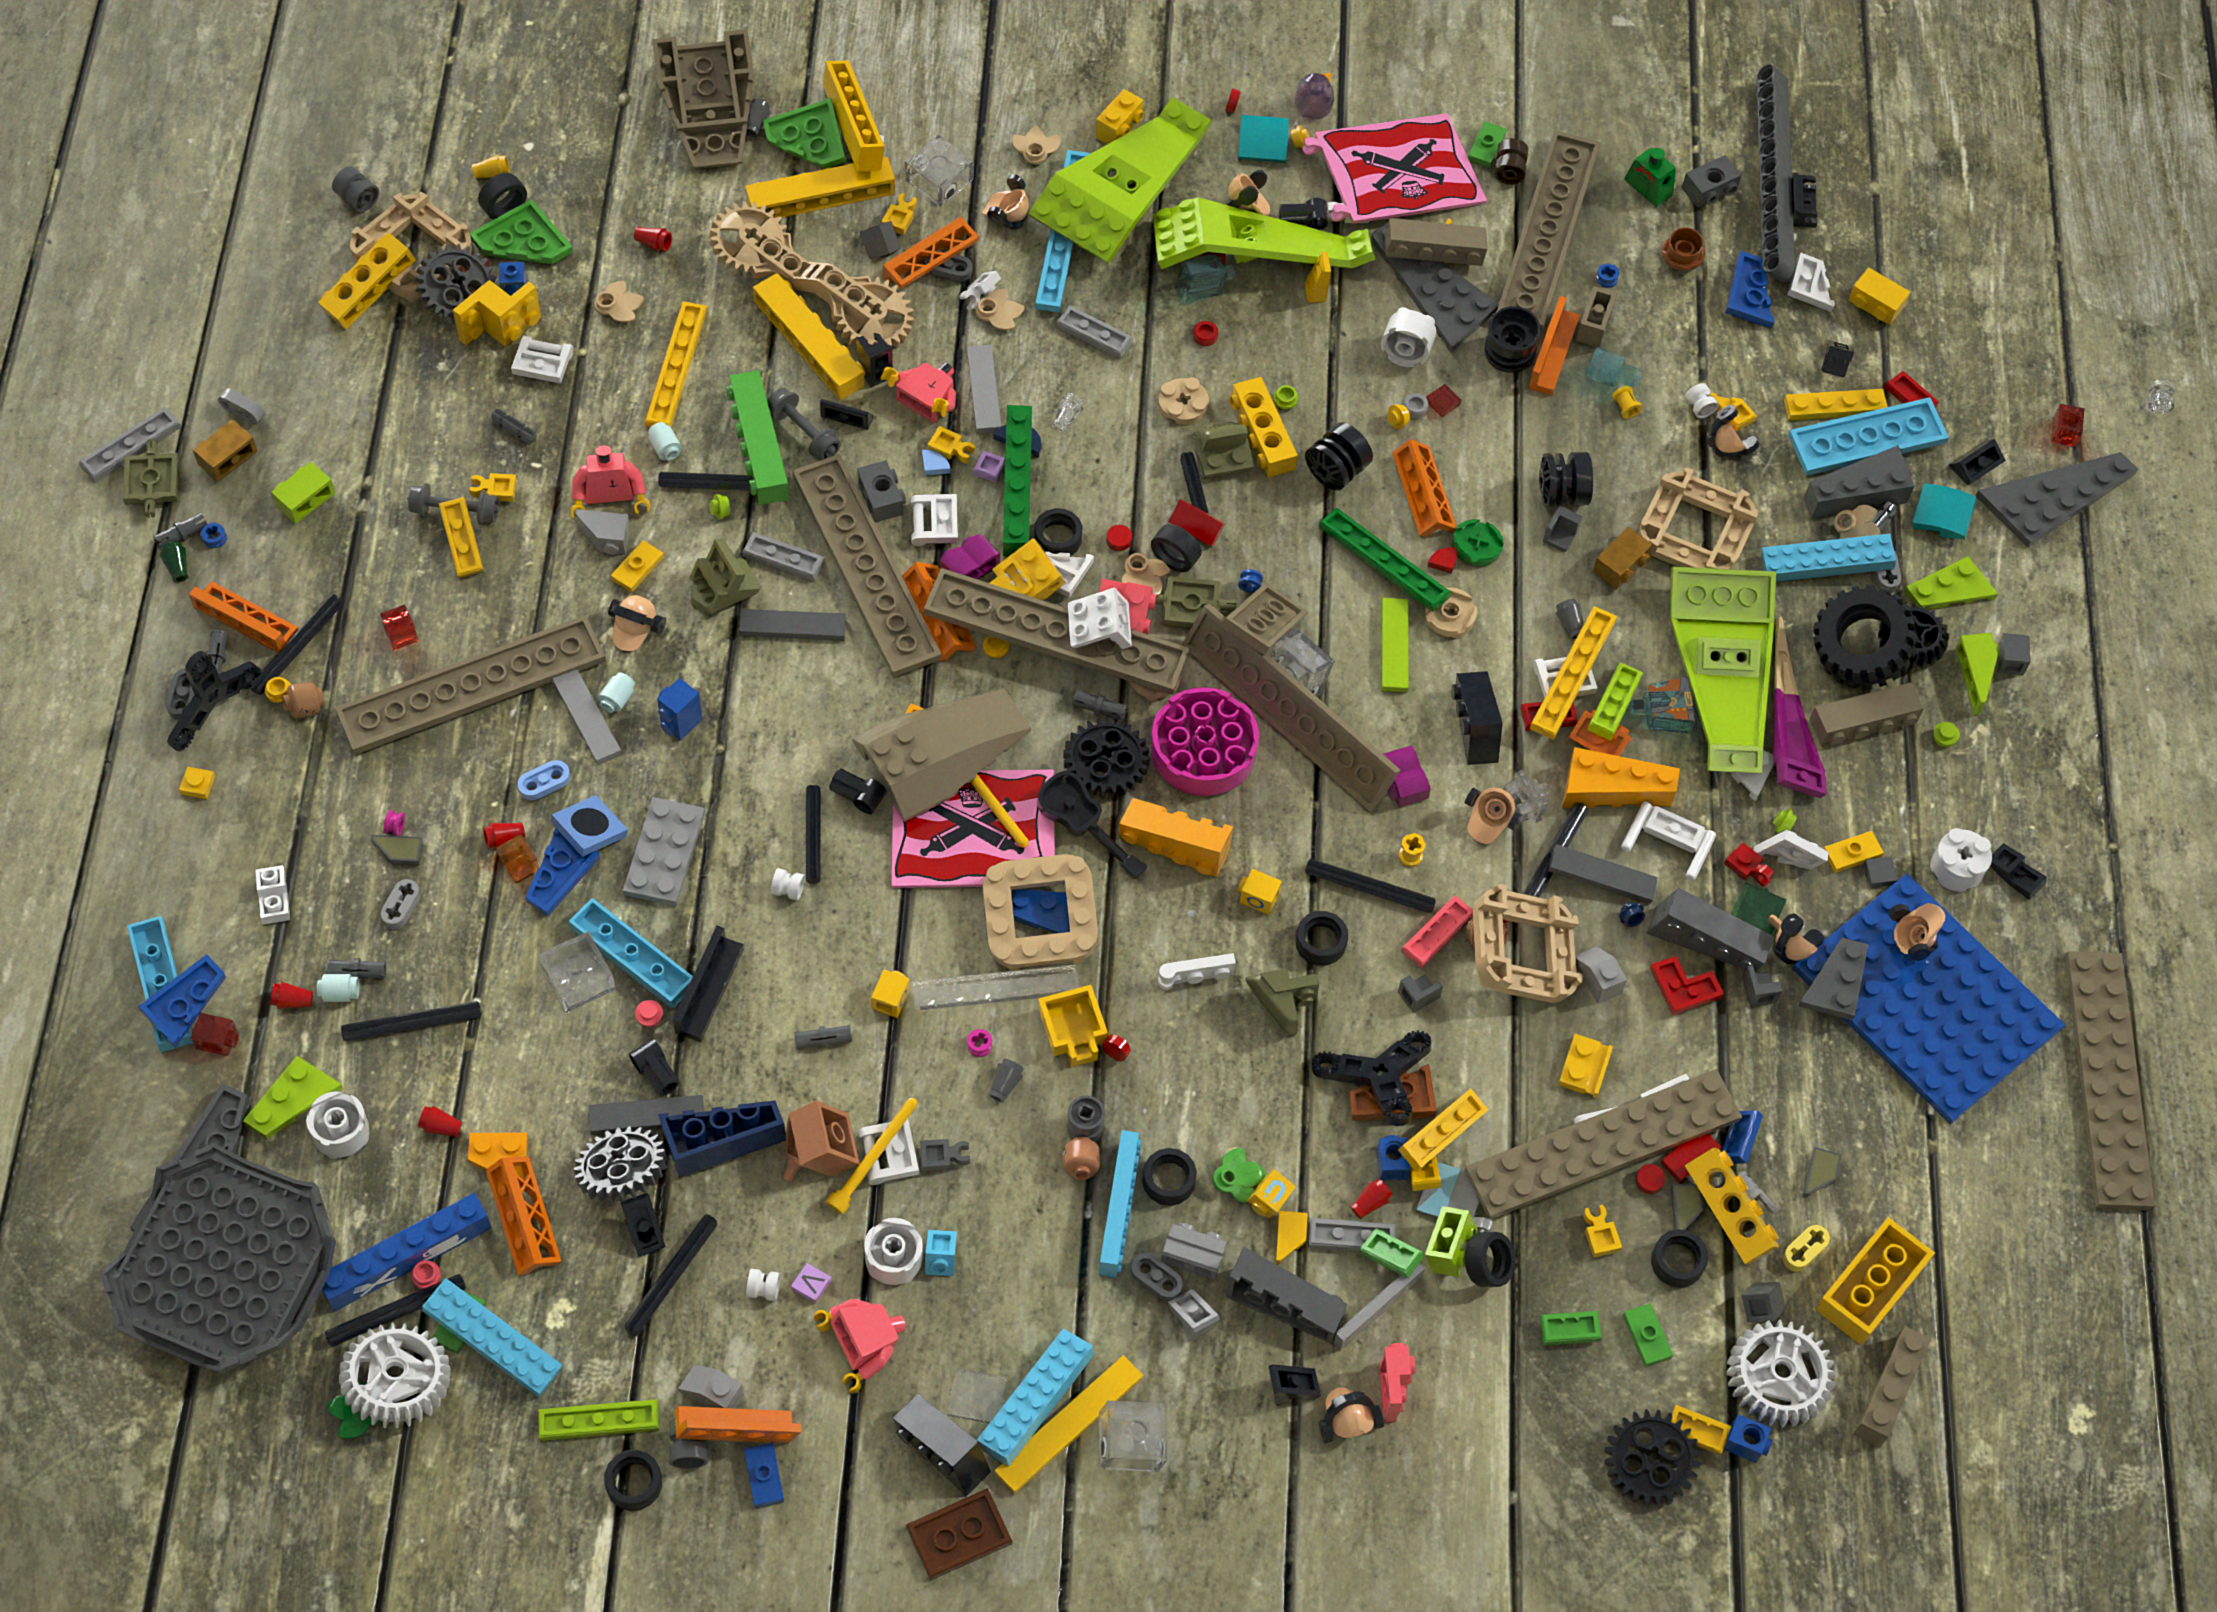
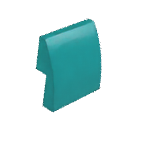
M1241 115L1238 159L1286 163L1289 118Z
M1924 483L1912 522L1913 529L1939 531V535L1942 538L1966 539L1977 501L1976 496L1954 488Z

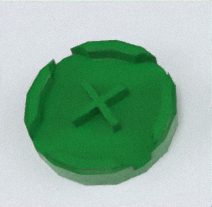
M1478 519L1467 520L1458 525L1452 537V546L1455 547L1458 556L1471 565H1490L1498 560L1503 550L1504 541L1500 531L1493 524L1488 522L1485 524Z

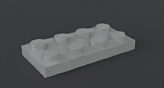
M652 797L623 888L624 896L677 906L705 816V808Z

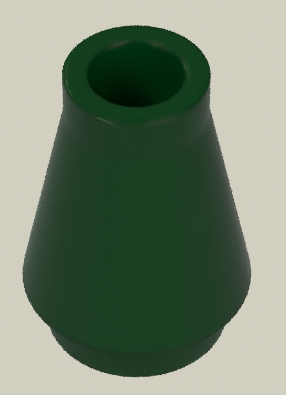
M180 542L164 544L161 547L160 557L171 574L173 582L178 583L187 580L189 576L187 573L186 548Z

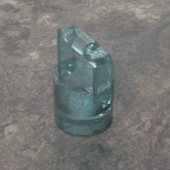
M1597 347L1588 367L1586 377L1612 387L1616 385V382L1634 387L1642 380V370L1625 364V356Z

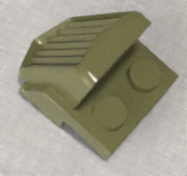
M1212 422L1198 427L1195 431L1196 435H1192L1196 457L1200 461L1204 479L1253 471L1254 463L1245 425L1235 422Z
M724 538L714 539L707 558H698L690 575V579L693 582L691 586V604L711 614L756 595L761 588L748 563L742 558H735Z
M1285 968L1245 978L1254 995L1284 1032L1290 1035L1297 1034L1298 1017L1295 1004L1300 1007L1308 1006L1314 1000H1317L1319 990L1317 974L1289 978L1288 969Z

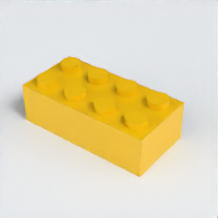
M1888 1217L1823 1296L1815 1310L1862 1346L1926 1267L1935 1252Z

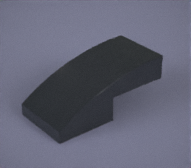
M2003 843L1992 854L1990 867L2012 888L2030 900L2046 884L2047 877L2025 864L2026 857Z

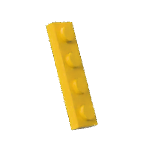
M1883 389L1788 394L1784 399L1789 421L1841 418L1888 407Z
M1470 1088L1401 1146L1398 1151L1412 1168L1418 1171L1489 1109Z

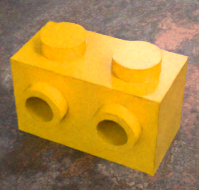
M1123 89L1096 119L1095 138L1109 144L1131 132L1144 116V100Z
M1868 267L1853 286L1848 301L1872 314L1877 319L1891 325L1905 307L1910 291Z

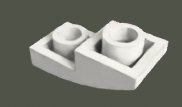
M284 866L257 869L256 884L262 925L290 920Z

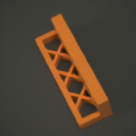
M960 216L883 264L882 278L884 281L889 280V284L894 281L900 289H903L979 241V236ZM965 234L969 236L965 241L960 240L965 237ZM950 246V250L945 253L935 252V250L943 251ZM925 256L931 257L930 263L921 265L924 262ZM911 271L909 276L904 279L901 278V276Z
M1560 296L1528 388L1551 396L1553 395L1580 318V314L1564 310L1567 298Z
M1409 439L1393 451L1392 454L1419 536L1426 538L1438 529L1453 533L1456 531L1457 526L1430 446Z
M915 562L902 577L942 654L939 660L947 661L957 650L973 652L977 647L967 628L923 614L925 604L940 569L938 565Z
M213 581L204 590L195 586L189 593L195 609L277 653L298 631L297 626ZM214 591L223 596V601L211 594ZM235 605H241V606H243L245 613L242 612V611H240L239 609L233 607V606H235ZM261 616L265 618L266 624L255 619L254 617ZM278 628H284V629H286V630H288V631H287V633L283 636V635H282V632H280V631H278V630H276V629H278Z
M529 1156L499 1159L486 1169V1174L518 1276L528 1275L538 1267L558 1265L562 1262ZM514 1166L522 1167L524 1179L516 1174ZM523 1191L531 1196L532 1205L524 1200ZM532 1217L539 1222L540 1232L532 1227ZM540 1244L548 1250L549 1257L542 1258L539 1249Z
M678 1406L675 1409L676 1439L790 1443L801 1433V1424L792 1423V1411Z

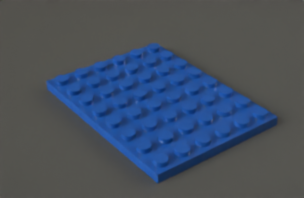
M1908 873L1826 938L1823 944L1817 947L1818 950L1813 955L1804 960H1799L1792 968L1811 986L1841 938L1869 944L1855 1017L1853 1020L1842 1019L1950 1125L2065 1027V1024ZM1905 904L1910 912L1924 904H1935L1945 913V921L1937 932L1938 948L1921 961L1912 960L1909 954H1904L1900 951L1894 940V930L1898 922L1891 920L1888 910L1894 905Z

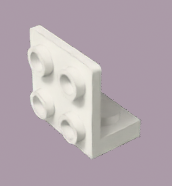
M1115 587L1068 603L1070 645L1074 649L1109 637L1122 649L1132 646L1129 602Z

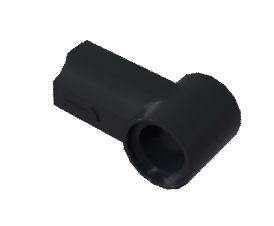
M1311 198L1305 204H1280L1279 219L1322 230L1328 225L1326 201L1322 198Z
M842 768L835 772L829 785L831 791L853 801L856 808L870 815L874 813L887 794V789L877 780L870 778L864 780Z
M652 1038L629 1052V1057L640 1074L644 1073L659 1096L669 1095L680 1085V1080L666 1062L665 1055L655 1039Z

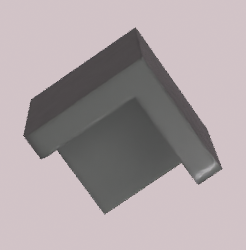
M892 221L860 231L869 259H874L900 249Z
M1559 506L1546 528L1543 542L1566 552L1579 531L1583 516Z
M2003 633L1998 643V673L2024 675L2031 662L2030 637L2028 635Z
M1747 966L1742 979L1750 1007L1777 1003L1782 993L1780 981L1772 982L1769 972L1755 973L1753 966Z
M1409 975L1400 981L1398 993L1411 1011L1415 1013L1440 998L1443 985L1440 982L1433 985L1426 975H1422L1416 980H1413Z
M1780 1282L1754 1283L1741 1295L1747 1323L1775 1321L1786 1309Z

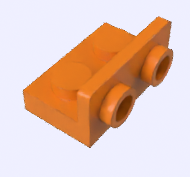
M1585 710L1569 738L1591 751L1621 756L1627 744H1630L1632 741V737L1628 735L1630 730L1619 724L1612 740H1608L1587 730L1596 710H1593L1592 713Z

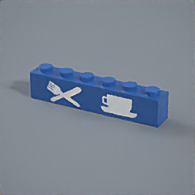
M472 1193L332 1267L322 1291L333 1312L411 1272L419 1262L432 1261L492 1229L488 1216L476 1194Z

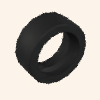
M511 173L495 175L484 184L478 194L480 207L493 220L525 203L527 199L525 186ZM510 191L504 199L495 203L502 194Z
M1060 508L1050 509L1042 513L1036 520L1034 539L1045 552L1052 554L1070 553L1071 557L1079 550L1082 544L1083 526L1080 519L1073 512ZM1051 525H1064L1073 531V538L1067 542L1054 543L1043 536V531Z
M1166 524L1161 527L1151 540L1150 547L1154 555L1174 571L1188 572L1201 557L1202 550L1197 540L1188 531L1179 526Z
M1315 911L1307 914L1300 921L1295 937L1296 949L1300 956L1309 963L1318 966L1335 963L1344 955L1347 947L1348 928L1344 921L1334 913ZM1315 926H1324L1336 933L1338 942L1332 949L1318 950L1307 943L1306 933Z
M1165 1148L1156 1151L1149 1156L1144 1164L1142 1183L1145 1192L1152 1200L1159 1204L1169 1206L1181 1204L1190 1197L1195 1189L1197 1176L1195 1163L1188 1154L1179 1149ZM1173 1163L1184 1169L1186 1182L1178 1190H1163L1154 1183L1153 1171L1160 1164Z
M1680 1229L1668 1231L1662 1235L1651 1255V1265L1657 1277L1667 1285L1679 1288L1691 1286L1698 1281L1708 1263V1252L1703 1241L1692 1232ZM1672 1244L1684 1245L1689 1248L1696 1257L1694 1269L1687 1273L1675 1272L1670 1269L1663 1260L1665 1248Z
M1479 1232L1473 1235L1467 1242L1464 1263L1466 1272L1470 1280L1480 1287H1501L1507 1284L1513 1276L1515 1269V1253L1509 1238L1500 1232ZM1488 1247L1491 1248L1493 1254L1491 1273L1486 1262Z
M627 1450L616 1455L608 1463L604 1473V1484L610 1500L616 1506L628 1511L642 1510L650 1506L659 1497L662 1489V1474L656 1460L648 1453L640 1450ZM631 1464L643 1465L651 1475L649 1488L645 1493L635 1497L623 1495L616 1487L618 1472Z

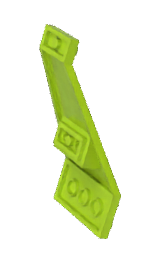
M1171 97L1161 114L1155 119L1056 172L1028 212L1029 216L1105 263L1110 264L1135 225L1199 144L1212 125L1211 119ZM1111 172H1117L1114 177H1109ZM1136 183L1135 188L1129 189L1130 184Z
M1199 197L1186 199L1177 206L1163 208L1153 215L1157 258L1161 269L1206 252L1232 254L1237 263H1246L1256 258H1267L1315 264L1321 252L1328 253L1330 266L1355 268L1376 260L1368 228L1356 230L1349 236L1343 237Z
M1690 567L1671 568L1669 620L1708 742L1707 771L1762 773L1775 615L1776 572ZM1712 652L1718 654L1719 658L1717 661L1711 659L1710 655ZM1738 653H1742L1745 657L1742 663L1736 659Z

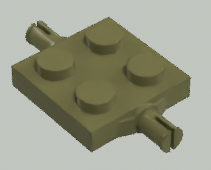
M151 439L147 440L146 453L125 456L124 503L125 505L145 504L144 516L150 518V515L151 518L155 516V504L178 502V454L157 452L158 441L156 439H152V442Z
M1168 576L1167 589L1164 595L1157 594L1155 604L1163 605L1165 612L1164 626L1192 628L1203 606L1211 604L1219 612H1233L1236 609V601L1221 600L1219 593L1220 581Z

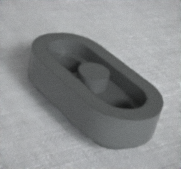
M935 250V252L945 253V251ZM955 255L928 273L963 282L972 276V262L967 257ZM925 256L924 265L930 263L931 257Z
M185 668L174 674L165 702L168 714L174 719H180L182 716L183 708L178 709V707L186 706L194 697L191 685L184 687L185 684L190 683Z
M1141 1253L1134 1257L1131 1263V1275L1134 1280L1161 1300L1170 1301L1180 1296L1183 1281L1177 1272L1150 1253ZM1147 1267L1150 1272L1143 1274L1140 1269ZM1169 1284L1173 1289L1166 1291L1163 1289V1286Z

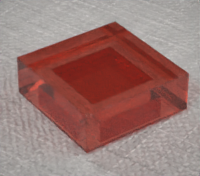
M1446 384L1426 396L1429 405L1441 417H1444L1460 406L1462 401Z

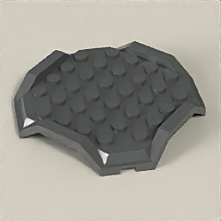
M213 1143L194 1151L195 1155L181 1161L175 1159L156 1167L151 1201L124 1252L100 1274L105 1292L109 1295L111 1301V1312L117 1330L154 1349L197 1367L223 1374L282 1349L303 1328L330 1275L336 1240L319 1187L315 1183L296 1180L250 1162Z

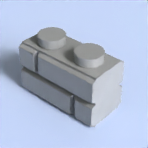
M1186 1223L1172 1224L1162 1252L1161 1261L1167 1265L1216 1280L1225 1254L1227 1241L1222 1240V1236L1214 1232H1207L1206 1234L1197 1232L1193 1226Z

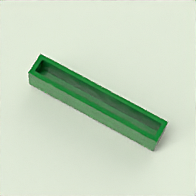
M1007 405L1003 556L1012 555L1029 542L1032 406Z

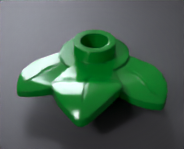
M358 1382L359 1385H366L363 1382ZM343 1395L333 1398L326 1406L327 1410L334 1417L342 1420L338 1431L339 1438L352 1439L360 1437L372 1425L370 1416L362 1421L361 1411L353 1414L352 1404L346 1405L345 1396Z

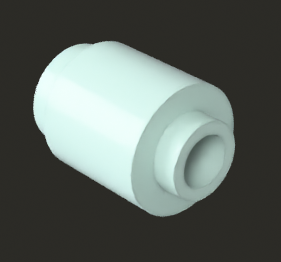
M663 422L656 423L650 427L648 439L661 460L668 461L677 458L682 450V446L672 428Z
M617 673L616 676H612L598 696L600 706L609 713L620 712L634 692L635 682L624 673Z
M323 974L322 980L317 981V996L322 997L323 1002H351L352 999L359 998V978L352 977L351 974Z

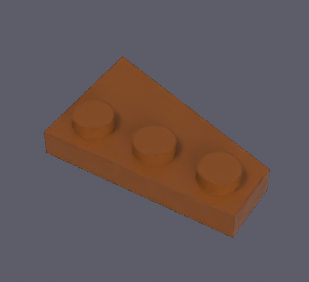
M1429 1064L1420 1067L1418 1071L1409 1074L1405 1072L1399 1079L1412 1105V1118L1435 1117L1436 1105ZM1366 1085L1349 1091L1352 1121L1385 1119L1370 1086ZM1402 1110L1392 1111V1113H1394V1116L1396 1114H1398L1399 1116V1114L1402 1115V1113H1405Z

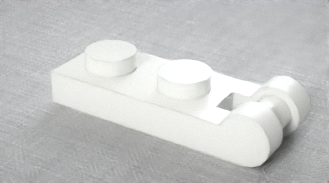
M1234 953L1163 964L1159 969L1158 985L1163 990H1170L1174 984L1188 982L1189 984H1196L1205 979H1226L1234 975L1236 965Z

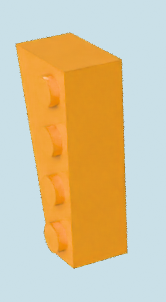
M1575 747L1569 764L1562 808H1572V805L1576 802L1584 803L1586 808H1596V805H1611L1612 807L1636 805V807H1640L1644 801L1649 802L1653 807H1671L1677 791L1680 768Z
M1132 798L1119 823L1118 836L1129 844H1138L1147 848L1153 854L1164 855L1179 865H1188L1203 875H1211L1217 878L1230 852L1233 826L1224 824L1223 828L1212 825V820L1202 818L1200 822L1190 819L1187 813L1181 811L1172 814L1167 813L1166 808L1163 806Z

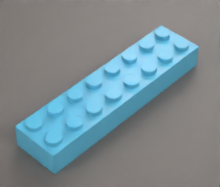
M1890 534L1762 547L1761 552L1763 570L1776 572V582L1894 569L1896 564Z
M591 898L569 920V926L573 932L594 947L593 940L601 954L671 1009L683 999L693 976L595 899Z
M162 916L127 925L146 1000L178 976ZM152 1024L160 1052L175 1049ZM192 1026L176 1048L196 1042Z
M1121 1131L1099 1266V1275L1116 1278L1117 1272H1121L1142 1142L1137 1132Z
M447 1278L443 1280L422 1306V1311L538 1398H540L562 1370L561 1363Z
M1062 1329L977 1439L982 1451L1009 1467L1095 1355L1093 1345Z

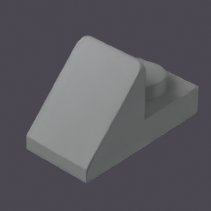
M1193 1289L1168 1301L1171 1312L1183 1323L1190 1342L1215 1329L1220 1320L1219 1315Z

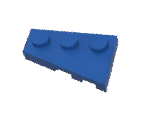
M1740 251L1738 254L1725 313L1772 328L1775 322L1774 316H1771L1770 312L1771 299L1767 295L1766 285L1768 282L1766 272L1763 270L1761 257Z
M556 827L551 843L547 846L544 853L545 857L542 864L537 869L525 897L528 904L546 916H549L600 859V854L597 851L582 857Z
M1022 889L1012 890L1014 921L1035 929L1041 928L1054 934L1070 932L1066 893Z
M206 954L138 1007L147 1019L176 1048L225 980V973Z

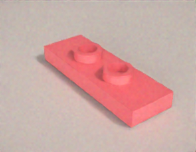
M1454 895L1402 947L1401 952L1422 969L1473 918V909Z

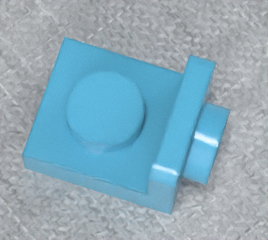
M928 1230L925 1274L938 1276L954 1275L957 1231Z

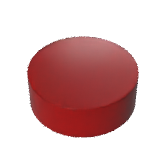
M1232 88L1225 109L1226 112L1235 113L1241 94L1240 90Z
M1201 321L1194 327L1193 338L1201 346H1211L1218 339V328L1210 321Z
M1124 525L1110 527L1107 531V545L1115 551L1128 549L1132 543L1131 530Z
M1109 1035L1102 1043L1104 1052L1116 1061H1124L1131 1052L1129 1044L1117 1035Z
M1653 1164L1642 1166L1636 1175L1637 1187L1647 1194L1659 1192L1665 1183L1663 1170Z

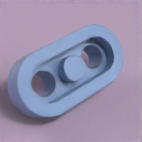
M554 760L524 773L519 778L517 784L520 795L526 800H537L565 787L570 781L569 768L564 762ZM556 775L561 776L559 779H553ZM530 787H536L535 790H528Z

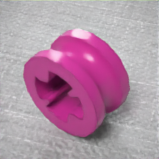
M390 810L384 821V833L390 834L393 832L394 836H400L405 824V813L400 812L396 814L395 811Z
M984 1029L973 1030L967 1038L969 1052L976 1057L988 1055L992 1050L991 1034ZM979 1038L984 1039V1044H981L980 1047L975 1046V1042H978Z

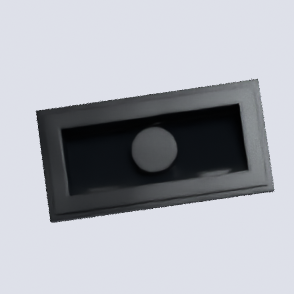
M824 399L820 400L821 417L869 430L874 418L873 414Z
M1995 439L1982 442L1950 463L1949 466L1967 485H1970L2006 460Z

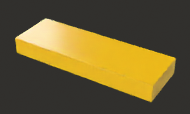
M461 497L439 503L458 578L484 572L465 498Z

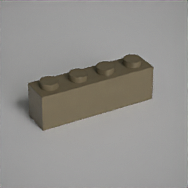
M1390 218L1385 233L1386 257L1482 266L1488 250L1486 228Z
M1911 682L1815 706L1809 720L1821 746L1827 744L1838 745L1847 739H1861L1871 733H1885L1895 727L1912 726L1918 722L1924 708Z
M1904 1325L1893 1343L1853 1435L1879 1448L1883 1445L1892 1430L1931 1338Z

